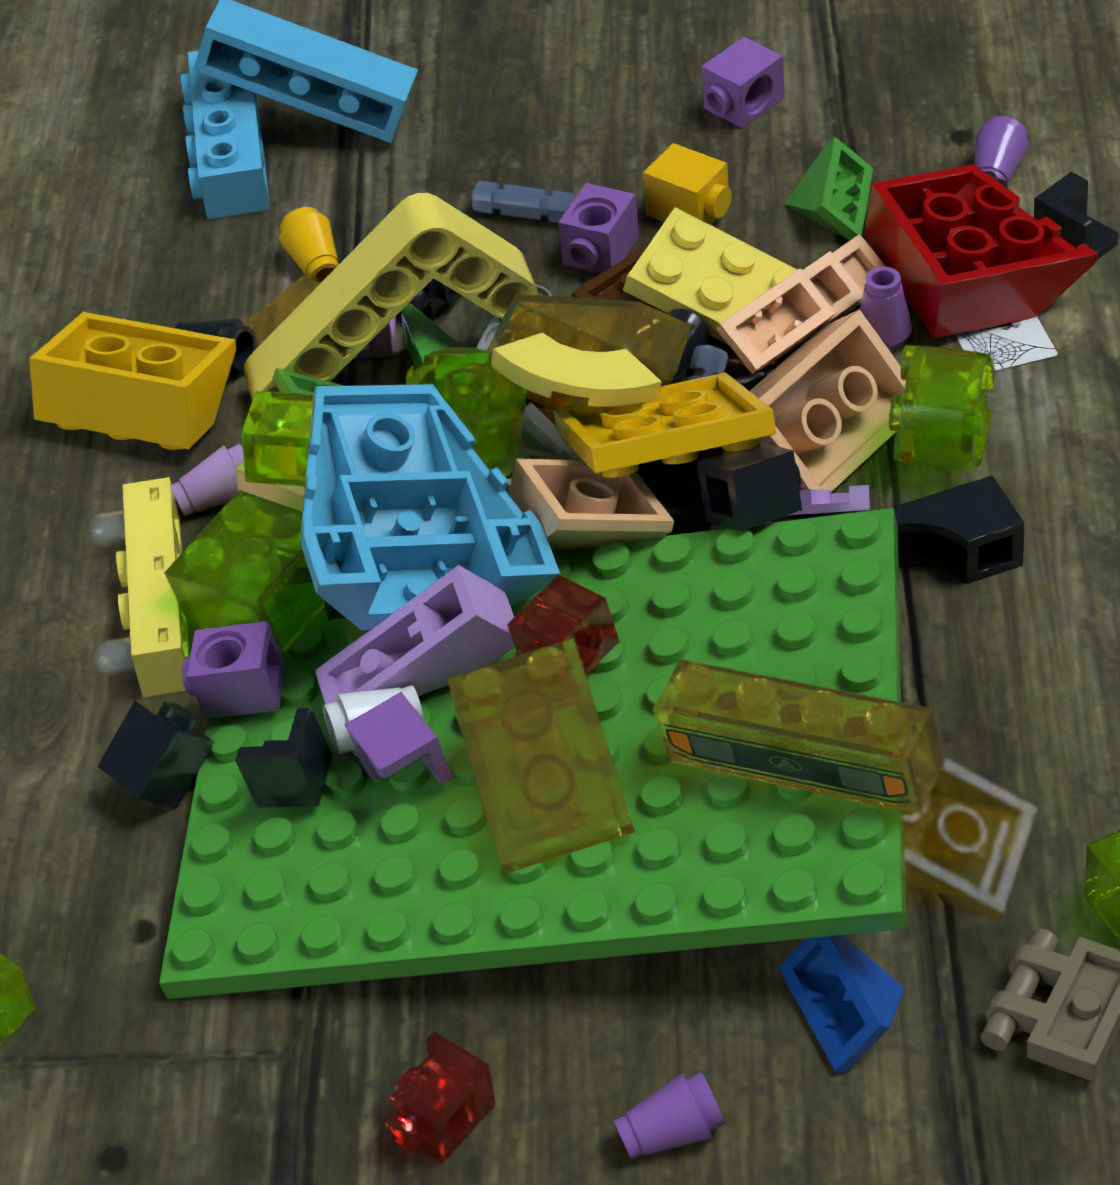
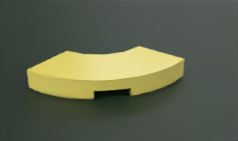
M543 332L493 348L491 362L493 368L513 383L547 398H551L552 391L589 398L588 406L596 407L629 406L659 398L662 381L627 349L609 352L581 351L560 344Z

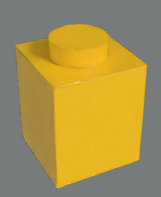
M673 143L643 172L647 216L665 222L676 207L711 225L717 218H721L730 206L732 192L728 183V166L724 161Z

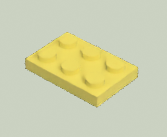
M675 207L627 275L623 291L668 314L674 309H684L696 314L708 326L710 336L728 344L716 330L719 324L790 276L797 269ZM779 359L771 363L773 368Z

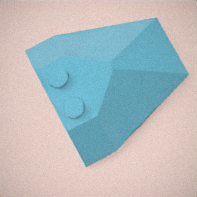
M433 384L316 386L313 395L300 543L316 593L360 630H371L458 565L504 590L510 606L555 583L560 575L542 524L531 510L523 513L505 491L508 480L498 468L489 470L472 448L476 439Z

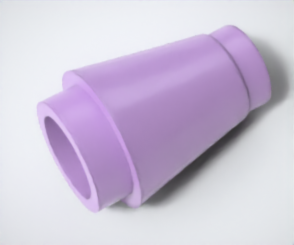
M240 443L228 450L223 445L181 477L178 482L172 484L174 497L185 517L195 512L199 513L239 501L236 468L248 458Z

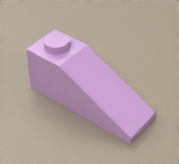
M458 565L316 669L315 672L325 704L335 702L336 694L397 687L404 688L411 685L414 686L417 695L420 696L475 676L520 644L523 639L505 591Z

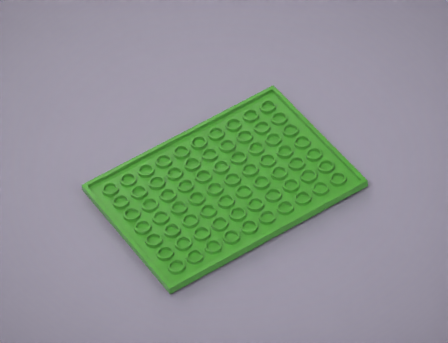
M894 508L766 523L744 531L726 528L624 543L612 542L602 546L564 552L552 550L560 572L557 581L511 606L523 641L475 676L418 696L424 721L436 735L453 778L443 784L439 783L421 758L385 778L382 777L373 782L362 767L358 756L355 757L352 751L337 755L333 748L323 714L325 701L315 670L369 630H360L352 622L345 624L343 618L328 621L324 599L316 593L312 580L231 590L225 626L268 621L284 657L286 667L280 706L278 711L207 719L205 735L212 739L214 744L197 773L159 981L167 999L906 929L904 803H890L697 762L673 753L672 750L693 759L891 801H903V796L887 798L693 757L673 747L669 743L665 730L682 731L902 778L903 775L663 725L668 724L903 773L898 528ZM311 707L333 755L319 806L257 808L235 761L238 749L240 747L263 746L264 741L288 740L297 708Z

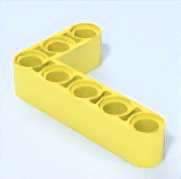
M416 193L408 196L366 236L248 357L244 363L243 372L257 415L269 422H280L293 418L272 378L276 368L330 382L433 278L498 318L514 320L525 316L535 307L539 295L522 252L435 195Z

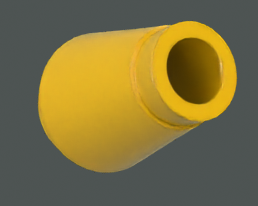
M312 207L297 208L283 218L280 224V244L309 278L312 285L317 287L339 265L330 221L325 215Z

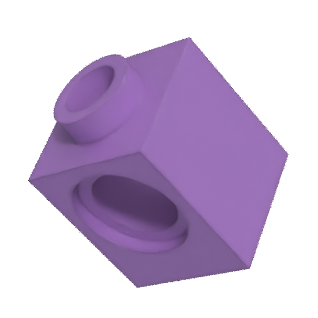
M742 37L701 66L704 109L742 129L785 98L783 56L746 37Z
M585 183L558 222L563 265L601 274L623 260L639 238L636 194Z
M268 621L195 630L190 657L184 658L182 664L183 683L187 693L196 696L206 719L278 711L286 662Z

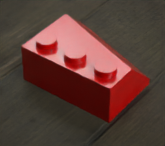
M974 164L875 182L871 186L864 237L884 265L899 272L904 296L933 339L1038 317L1096 264L1098 253L1084 243L1075 248L1061 238L1062 227L1048 217L1036 220L1019 207V196Z

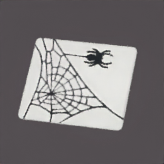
M1038 317L955 334L972 368L979 375L1055 357L1058 354Z

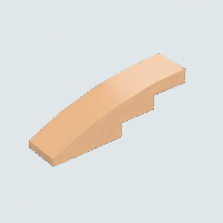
M859 234L835 252L829 251L802 270L800 268L723 321L716 330L748 370L754 374L806 342L821 327L842 318L861 304L867 273L876 267L886 266Z

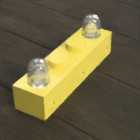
M170 477L123 484L124 509L96 514L88 524V535L92 542L100 547L126 544V550L116 552V563L121 586H128V593L118 594V605L123 629H130V637L111 639L100 643L93 653V663L98 672L109 677L136 673L143 697L186 691L182 677V664L184 658L190 657L181 526Z

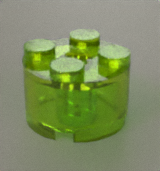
M905 345L900 369L901 380H906L904 395L894 394L889 413V429L897 431L894 444V460L910 465L960 471H977L976 466H981L984 458L991 424L992 410L987 409V390L994 391L995 367L993 355L978 351Z
M451 347L439 349L425 355L424 365L416 370L412 366L407 372L406 385L433 384L476 439L472 448L488 469L498 468L504 477L510 475L513 471L514 461L517 459L521 449L527 390L513 383L491 366V352L470 347Z

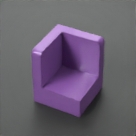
M402 692L344 724L362 767L373 782L382 777L385 778L419 758L423 760L440 784L453 778L436 735Z

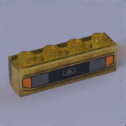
M680 659L653 707L670 762L921 815L945 764L933 708Z

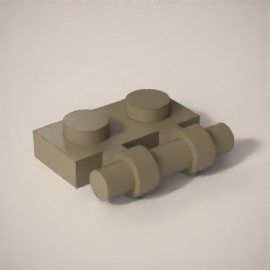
M1036 929L1028 943L1020 945L1008 966L1012 975L1004 991L994 993L986 1008L985 1017L988 1022L981 1034V1041L992 1050L1004 1051L1014 1034L1021 1032L1029 1033L1031 1035L1027 1041V1058L1094 1082L1120 1028V950L1079 936L1068 957L1055 952L1059 940L1054 933L1047 929ZM1046 984L1054 987L1046 1004L1031 999L1036 988L1043 987Z

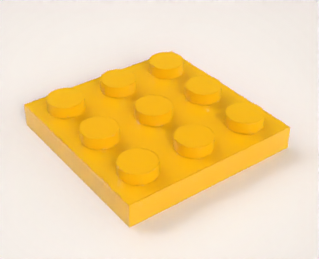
M726 372L661 386L658 399L641 404L596 407L588 406V402L553 409L557 433L595 474L602 472V475L608 478L634 474L639 471V464L662 459L664 464L691 462L699 457V451L722 446V449L725 451L750 449L759 444L758 438L777 434L773 409Z

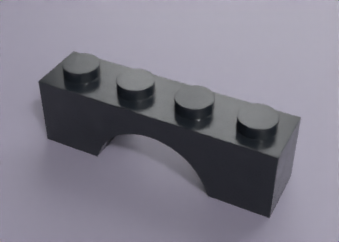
M760 442L753 448L741 451H725L720 446L699 451V457L691 462L664 464L662 459L639 464V471H637L639 476L695 477L701 489L705 521L739 531H744L802 510L799 490L801 483L800 470L795 462L794 450Z
M993 475L891 507L894 508L898 528V568L909 566L935 568L952 574L964 583L969 584L1023 566L1024 521Z

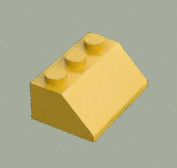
M82 312L29 358L34 420L55 423L58 427L65 430L86 429L106 433L109 437L117 440L137 439L158 443L162 448L168 450H189L214 425L235 355L236 340Z

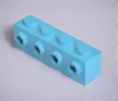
M219 0L205 28L194 70L389 143H392L418 69L233 0Z
M199 51L188 52L189 73L181 74V84L185 101L183 112L188 134L186 136V147L190 167H193L188 168L193 200L203 198L207 219L270 210L258 94L195 71L194 66Z

